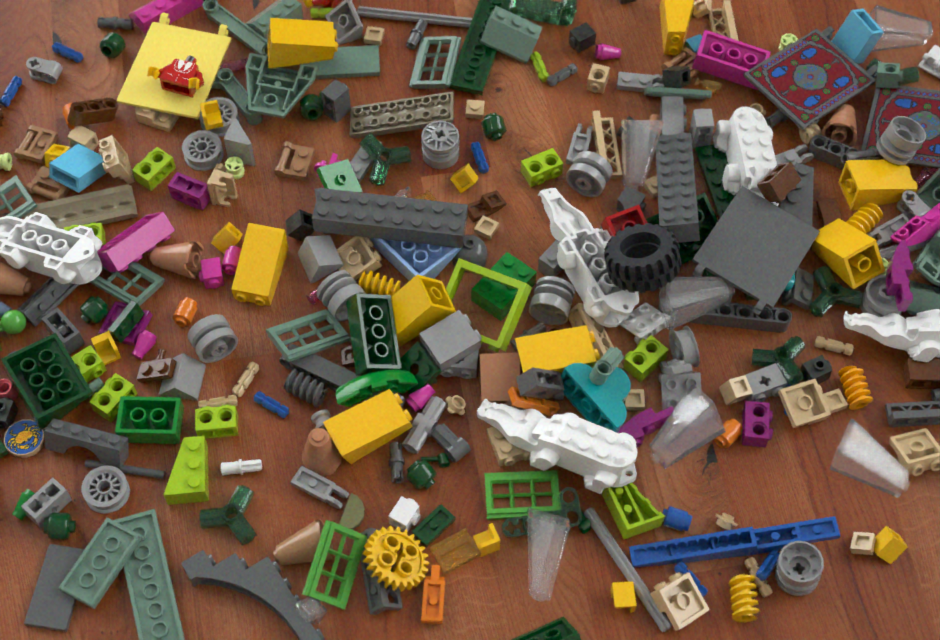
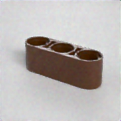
M113 98L73 102L70 106L67 121L73 126L110 122L115 119L119 104Z

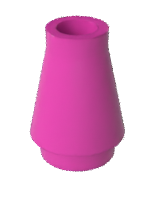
M603 43L596 45L595 58L599 60L620 59L621 48Z
M147 330L139 333L132 355L142 360L145 354L156 344L157 336Z
M426 384L424 387L409 394L406 402L415 412L419 409L422 410L435 391L429 384Z

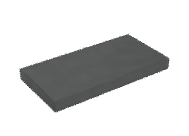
M49 544L24 621L26 626L62 632L68 631L77 599L60 591L58 587L85 549Z

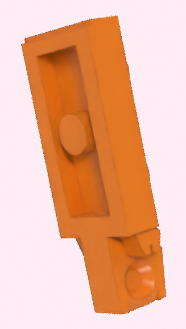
M512 386L508 391L512 405L517 408L536 409L548 416H553L560 409L559 404L554 401L520 396L519 389Z
M432 565L431 576H426V579H424L421 623L443 624L445 577H440V565Z

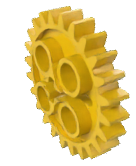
M389 526L387 530L385 527H382L379 531L376 530L371 534L364 545L366 549L363 555L367 557L363 561L370 564L366 569L373 570L371 577L377 576L378 584L384 581L385 588L392 585L393 591L398 586L401 592L405 588L411 590L413 586L416 587L425 578V574L428 572L426 567L429 565V562L425 560L428 554L422 553L425 547H419L420 540L414 541V534L408 536L406 529L402 533L400 527H397L395 530H393L392 526Z

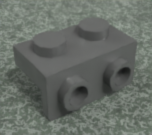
M798 267L795 271L793 287L789 291L782 292L781 304L786 306L794 303L805 310L811 308L814 275Z

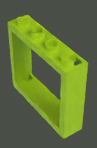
M459 258L446 288L451 302L465 271L518 290L498 340L496 341L481 335V345L485 343L489 345L488 349L498 352L500 349L506 352L532 287L522 281Z

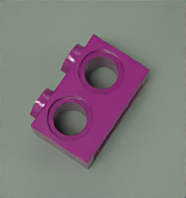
M179 172L174 175L168 184L172 199L203 211L211 200L206 183Z
M745 401L742 409V445L766 447L768 440H772L773 430L769 428V422H772L773 411L769 410V403ZM754 431L760 432L761 435L755 434Z

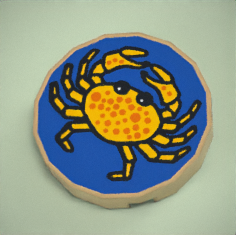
M22 419L8 427L4 435V444L8 452L15 457L28 458L38 453L42 449L45 440L44 430H40L35 421L31 419Z

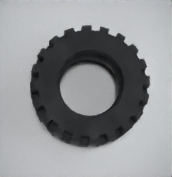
M645 223V225L635 224L633 227L628 226L623 231H618L615 236H612L605 246L604 257L609 279L615 286L624 291L628 290L631 293H635V291L639 293L656 291L657 288H663L667 283H671L681 268V257L676 236L666 227L662 228L658 224Z

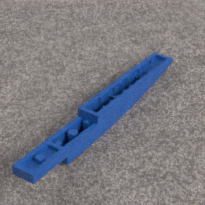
M832 516L753 529L752 526L630 546L629 551L633 567L678 564L681 561L688 563L769 553L773 549L781 551L784 546L794 541L814 543L839 539L840 532L836 517Z

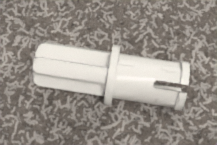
M239 459V461L221 463L222 476L230 474L243 475L244 472L262 470V461L260 459L248 461Z

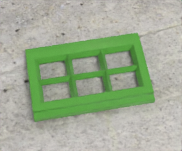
M557 470L484 474L487 520L561 517ZM551 481V492H535L534 482ZM530 482L531 493H514L513 483ZM509 483V494H493L492 484ZM531 496L532 507H515L514 497ZM535 496H552L553 506L536 507ZM510 497V508H494L493 498Z
M326 520L303 595L345 610L367 536ZM334 532L342 534L337 551L329 548ZM346 537L354 539L350 556L342 553ZM327 553L336 556L331 573L323 570ZM340 558L348 560L343 577L335 575ZM321 574L329 577L324 594L316 591ZM333 579L341 581L337 598L328 596Z

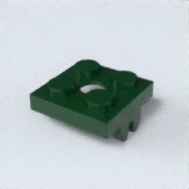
M416 342L400 358L402 368L400 370L411 373L410 368L413 364L416 363L419 366V372L414 375L418 384L408 390L409 394L424 387L426 384L437 383L436 377L442 371L421 342Z

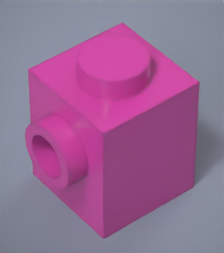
M219 257L201 260L202 271H199L200 282H204L206 289L225 286Z

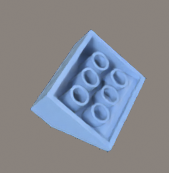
M370 238L374 247L409 281L417 274L435 279L461 250V248Z

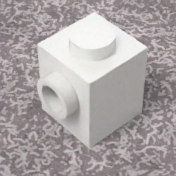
M401 496L389 514V524L396 528L400 527V530L403 532L406 529L408 533L412 525L415 526L421 517L418 503L411 498L406 499Z

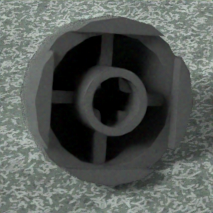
M465 235L463 248L452 259L453 265L456 266L460 258L484 267L488 260L487 246L484 241L475 235Z

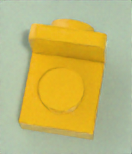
M53 144L44 153L45 167L49 168L51 161L71 149V147Z

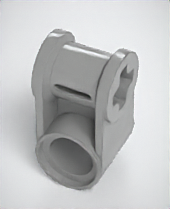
M31 57L26 61V66L30 70L29 75L32 79L50 84L57 82L63 70L62 65L56 61L38 57Z
M911 190L905 191L901 196V200L896 205L898 211L909 220L916 215L923 217L931 210Z

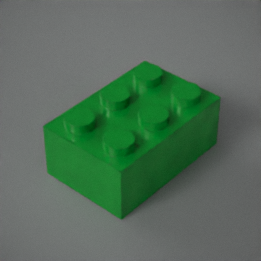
M508 252L490 269L527 283L531 287L536 284L537 272ZM482 277L471 289V301L502 321L509 313L518 290Z
M121 396L115 434L127 437L128 443L180 444L184 406L181 398Z

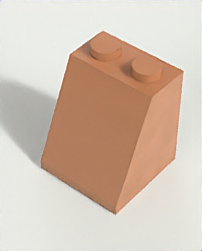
M519 353L480 354L481 402L487 399L490 403L505 401V405H512L508 391L512 386L518 388L516 377L520 375Z

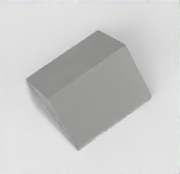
M344 0L326 15L327 21L333 22L334 29H337L336 42H338V45L362 38L363 25L352 0Z
M234 118L224 137L228 158L233 156L242 159L243 164L254 166L256 164L252 144L238 120Z
M330 235L306 236L298 251V256L311 284L344 266Z
M184 353L173 357L177 361L173 378L162 380L159 396L198 401L206 365Z

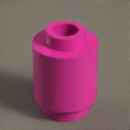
M230 246L225 251L221 268L228 275L236 273L242 250L237 246Z

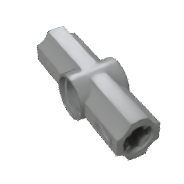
M431 396L422 413H418L412 423L413 427L402 444L408 452L418 454L426 439L431 437V433L437 427L438 420L446 408V403L441 398Z

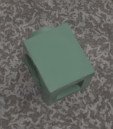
M878 62L876 87L898 88V81L902 82L903 71H899L900 64Z

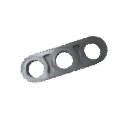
M822 135L813 136L808 149V153H812L815 159L842 170L845 164L841 162V155L843 153L859 151Z

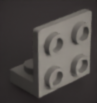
M692 371L677 375L658 373V381L661 382L662 410L673 406L676 414L702 412L700 372Z

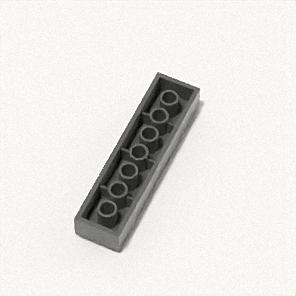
M691 133L655 136L659 225L662 228L666 227L674 233L678 243L700 241Z
M319 188L312 222L316 232L463 248L468 219V204Z

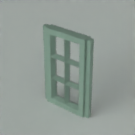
M439 36L421 38L409 84L410 88L433 89L450 87L461 37ZM438 44L436 53H427L429 45ZM442 44H450L448 53H440ZM426 58H435L433 67H424ZM438 58H447L445 67H436ZM435 71H444L442 80L432 81ZM422 72H431L429 81H420Z
M647 86L644 96H670L707 100L711 98L712 90Z
M17 175L0 186V198L4 202L0 206V211L7 207L10 213L6 216L22 218L38 207ZM17 187L20 193L7 201L4 195ZM23 196L26 202L13 210L11 204Z
M131 262L128 264L127 269L137 274L132 280L122 276L117 271L110 272L113 275L107 280L98 276L90 281L93 285L127 305L132 300L140 306L163 285L165 279L142 265ZM118 277L128 284L121 289L110 282ZM142 277L152 284L145 289L135 282ZM134 286L143 293L136 298L127 293L126 290Z
M327 309L266 329L268 337L288 362L350 341L348 333ZM327 320L330 324L319 329L314 326L315 323ZM306 326H310L313 331L299 335L296 331ZM332 329L337 332L336 335L324 338L321 334ZM289 332H293L296 336L281 341L278 337ZM314 335L320 338L319 341L306 344L303 340ZM300 341L303 345L290 351L285 346Z

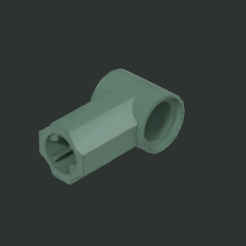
M610 347L603 357L596 362L589 374V378L594 384L603 385L607 381L608 377L624 359L622 351L617 347Z

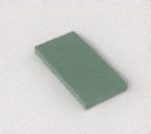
M379 45L338 47V51L334 52L332 60L310 63L318 66L315 79L380 76Z
M107 517L58 589L95 609L142 540V536Z

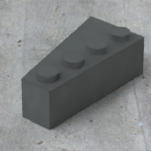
M796 162L794 168L801 181L796 185L795 190L786 195L780 208L812 226L814 168Z

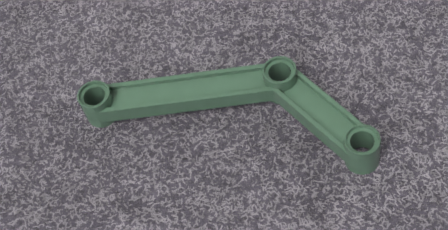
M205 0L203 2V8L209 20L214 21L219 26L221 24L227 25L229 34L254 53L265 55L268 59L267 40L218 4L216 0Z
M228 68L219 70L211 89L223 90L235 103L250 125L260 124L263 119L262 114L249 112L247 91L233 75V72Z

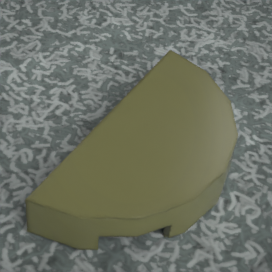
M350 494L339 525L351 530L359 527L365 516L363 502L357 495Z

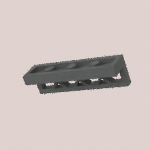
M50 277L17 310L24 314L32 326L36 327L42 321L41 318L53 311L80 284H61L55 281L53 277Z
M940 401L885 404L889 427L940 425Z
M368 528L361 534L367 536L368 539L371 534L380 529ZM362 552L360 560L370 614L377 615L386 609L401 610L403 607L399 586L393 591L392 585L385 588L384 581L378 584V577H371L373 570L366 569L370 564L363 561L367 556L363 555ZM388 593L393 597L394 603H389Z

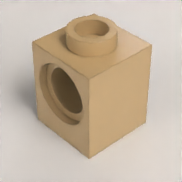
M593 63L588 76L586 90L603 94L609 78L610 67Z
M76 126L67 136L71 148L79 143L93 151L99 145L96 133L83 126Z
M746 375L729 379L719 387L726 405L743 401L753 393Z

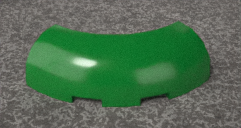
M381 370L359 376L344 383L336 389L335 395L338 405L352 407L365 399L371 398L374 392L382 390L385 392L390 389L393 393H405L417 385L418 382L409 371Z

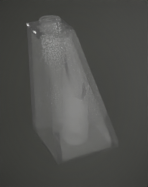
M878 5L869 14L884 31L871 52L921 46L928 39H931L933 35L932 22Z
M621 120L623 186H628L634 190H639V186L644 187L664 120Z
M675 277L671 283H667L665 287L660 288L659 301L668 330H672L729 304L732 295L735 294L734 286L719 277Z
M695 384L690 386L649 445L652 450L651 458L655 464H660L664 469L726 432L715 403Z
M850 419L829 469L899 498L902 492L906 493L911 481L907 479L910 472L855 420Z
M528 508L529 595L537 601H550L570 530L569 518Z

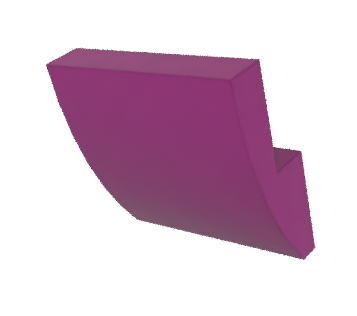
M115 301L98 332L99 334L108 331L110 326L126 308V303ZM142 310L145 314L122 343L135 346L139 333L146 329L153 316L150 311Z

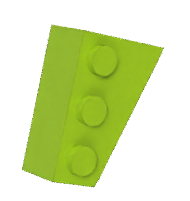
M205 436L184 437L164 492L168 505L209 501L208 445Z
M633 483L622 487L604 488L601 493L624 540L661 527L665 518L661 512L654 508L651 501L637 490L638 488Z

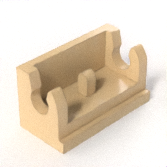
M214 169L207 182L212 205L218 204L229 207L231 206L230 202H225L224 199H236L238 196L233 174Z

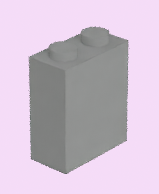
M460 310L419 333L421 343L441 371L481 348L482 337L476 329H472L470 319L466 314L463 315Z

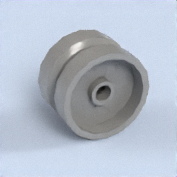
M583 151L573 161V165L566 173V180L570 187L579 194L587 197H597L604 190L606 183L612 176L613 170L610 163L601 155L590 151Z
M878 275L868 282L860 301L863 313L873 314L878 317H883L890 313L901 315L902 311L897 309L895 296L887 295L886 275Z
M219 314L202 318L190 328L187 334L188 340L192 347L195 348L199 359L205 363H212L225 358L233 352L238 344V338L230 328L227 319Z

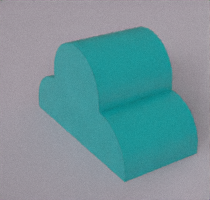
M573 363L565 367L561 378L566 398L587 421L617 433L627 416L626 406L623 402L631 389L628 375L622 369L616 367L603 385H596L589 378V374L593 369L589 365Z

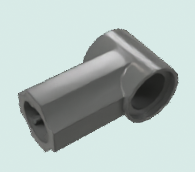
M444 423L435 427L431 433V437L444 449L445 454L453 463L458 462L471 451L468 443L462 437L458 438Z

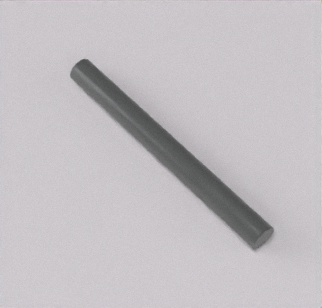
M89 459L85 461V467L95 469L100 466H109L101 464L100 461ZM122 465L121 468H118L127 474L165 479L166 471L129 465Z

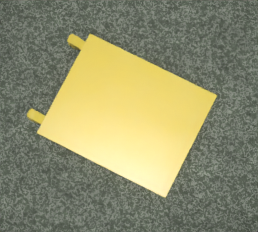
M162 13L159 23L152 22L116 101L120 104L198 119L201 113L199 103L206 101L231 42V37H227L229 33L228 27L221 24L217 35L169 25V14ZM187 56H193L196 58V64L203 75L204 86L200 87L199 90L196 89L193 98L163 90L159 78L155 80L153 76H147L148 67L154 66L161 69L171 64L174 59L185 61Z

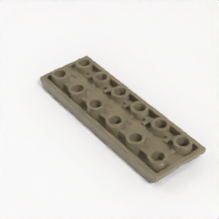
M454 92L351 107L350 137L363 138L424 129L428 124L440 120L452 124L454 122Z
M122 185L37 204L38 207L23 216L25 219L35 212L47 215L57 228L64 230V227L90 223H102L103 225L138 217L132 186Z

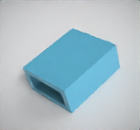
M864 8L851 10L832 39V42L859 64L865 61L884 31Z
M79 143L49 163L50 178L78 193L106 174L102 165L104 161L101 155Z

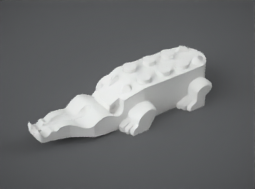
M740 107L735 110L730 120H719L716 125V132L713 135L715 148L726 152L728 165L725 167L722 178L724 190L736 195L740 188L744 186L764 198L757 184L776 167L777 162L771 142L773 131L767 125L764 116L754 108Z
M556 188L541 190L538 196H541L545 212L550 219L551 233L555 239L560 241L557 252L558 264L565 270V273L583 301L585 312L602 326L610 328L620 325L625 316L629 315L634 306L639 303V294L637 291L635 293H631L628 290L624 291L615 286L609 279L604 257L605 246L611 238L609 232L599 228L594 229L585 214L569 204Z
M37 212L26 217L24 220L12 216L0 218V255L12 267L20 269L25 266L31 271L53 277L55 281L61 284H85L94 280L101 273L102 263L97 251L103 243L95 236L92 228L79 225L70 231L59 229L47 215Z
M939 309L919 312L915 317H907L906 319L896 313H890L883 317L869 313L849 315L847 311L844 314V325L847 329L868 335L886 346L905 350L913 360L929 362L935 357L940 358Z
M484 399L481 406L477 409V417L498 429L510 444L531 452L530 465L545 471L554 465H558L584 476L585 488L599 494L603 492L604 488L622 487L636 480L637 472L634 464L638 453L636 440L627 433H616L581 419L573 413L554 414L549 419L536 409L519 410L505 404L490 403L487 399Z

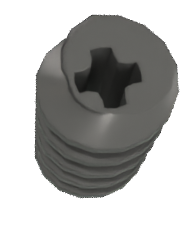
M292 370L284 384L286 392L292 393L293 396L299 397L303 401L306 400L309 404L313 403L315 407H319L327 396L328 388L324 390V383L321 382L316 386V379L310 383V376L303 379L304 373L301 372L296 376L297 370Z

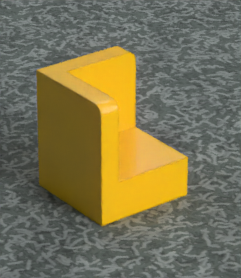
M217 100L199 103L206 130L224 127Z
M468 163L456 171L450 179L459 192L462 193L474 185L479 177Z
M228 222L214 236L211 244L225 255V251L230 246H235L243 234Z
M109 331L91 338L94 348L104 365L121 358Z
M493 523L488 524L487 531L473 536V541L480 557L500 550V538Z
M885 526L876 536L874 552L880 558L892 564L908 548L899 534Z
M633 581L612 583L610 591L611 598L614 599V607L629 608L630 613L635 612L636 599Z

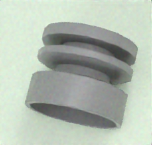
M905 116L894 117L876 143L877 150L884 159L897 165L908 164L926 139V132L918 122Z
M440 120L428 124L423 129L421 135L423 160L427 165L436 169H446L453 166L459 158L458 129L447 121Z
M340 270L329 275L322 281L316 292L318 299L322 301L324 306L328 307V311L337 321L348 320L346 301L356 293L366 294L346 270Z
M541 277L536 283L534 296L529 306L530 315L537 321L548 325H562L566 323L575 295V288L568 281L559 277Z
M794 541L784 546L779 554L775 569V579L779 587L784 592L794 596H804L814 591L819 583L824 567V559L821 552L814 545L805 541Z

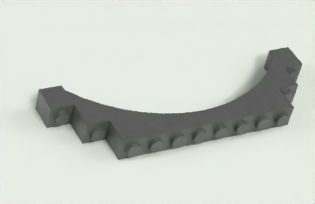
M204 550L181 563L194 587L199 584L212 585L245 594L276 613L288 625L298 640H325L320 629L315 630L311 624L314 621L309 612L306 611L304 613L300 607L303 603L297 594L293 596L290 589L292 586L286 577L282 579L280 576L281 569L277 562H272L269 557L248 567L244 558L239 559L235 553L216 564L211 554L207 556Z

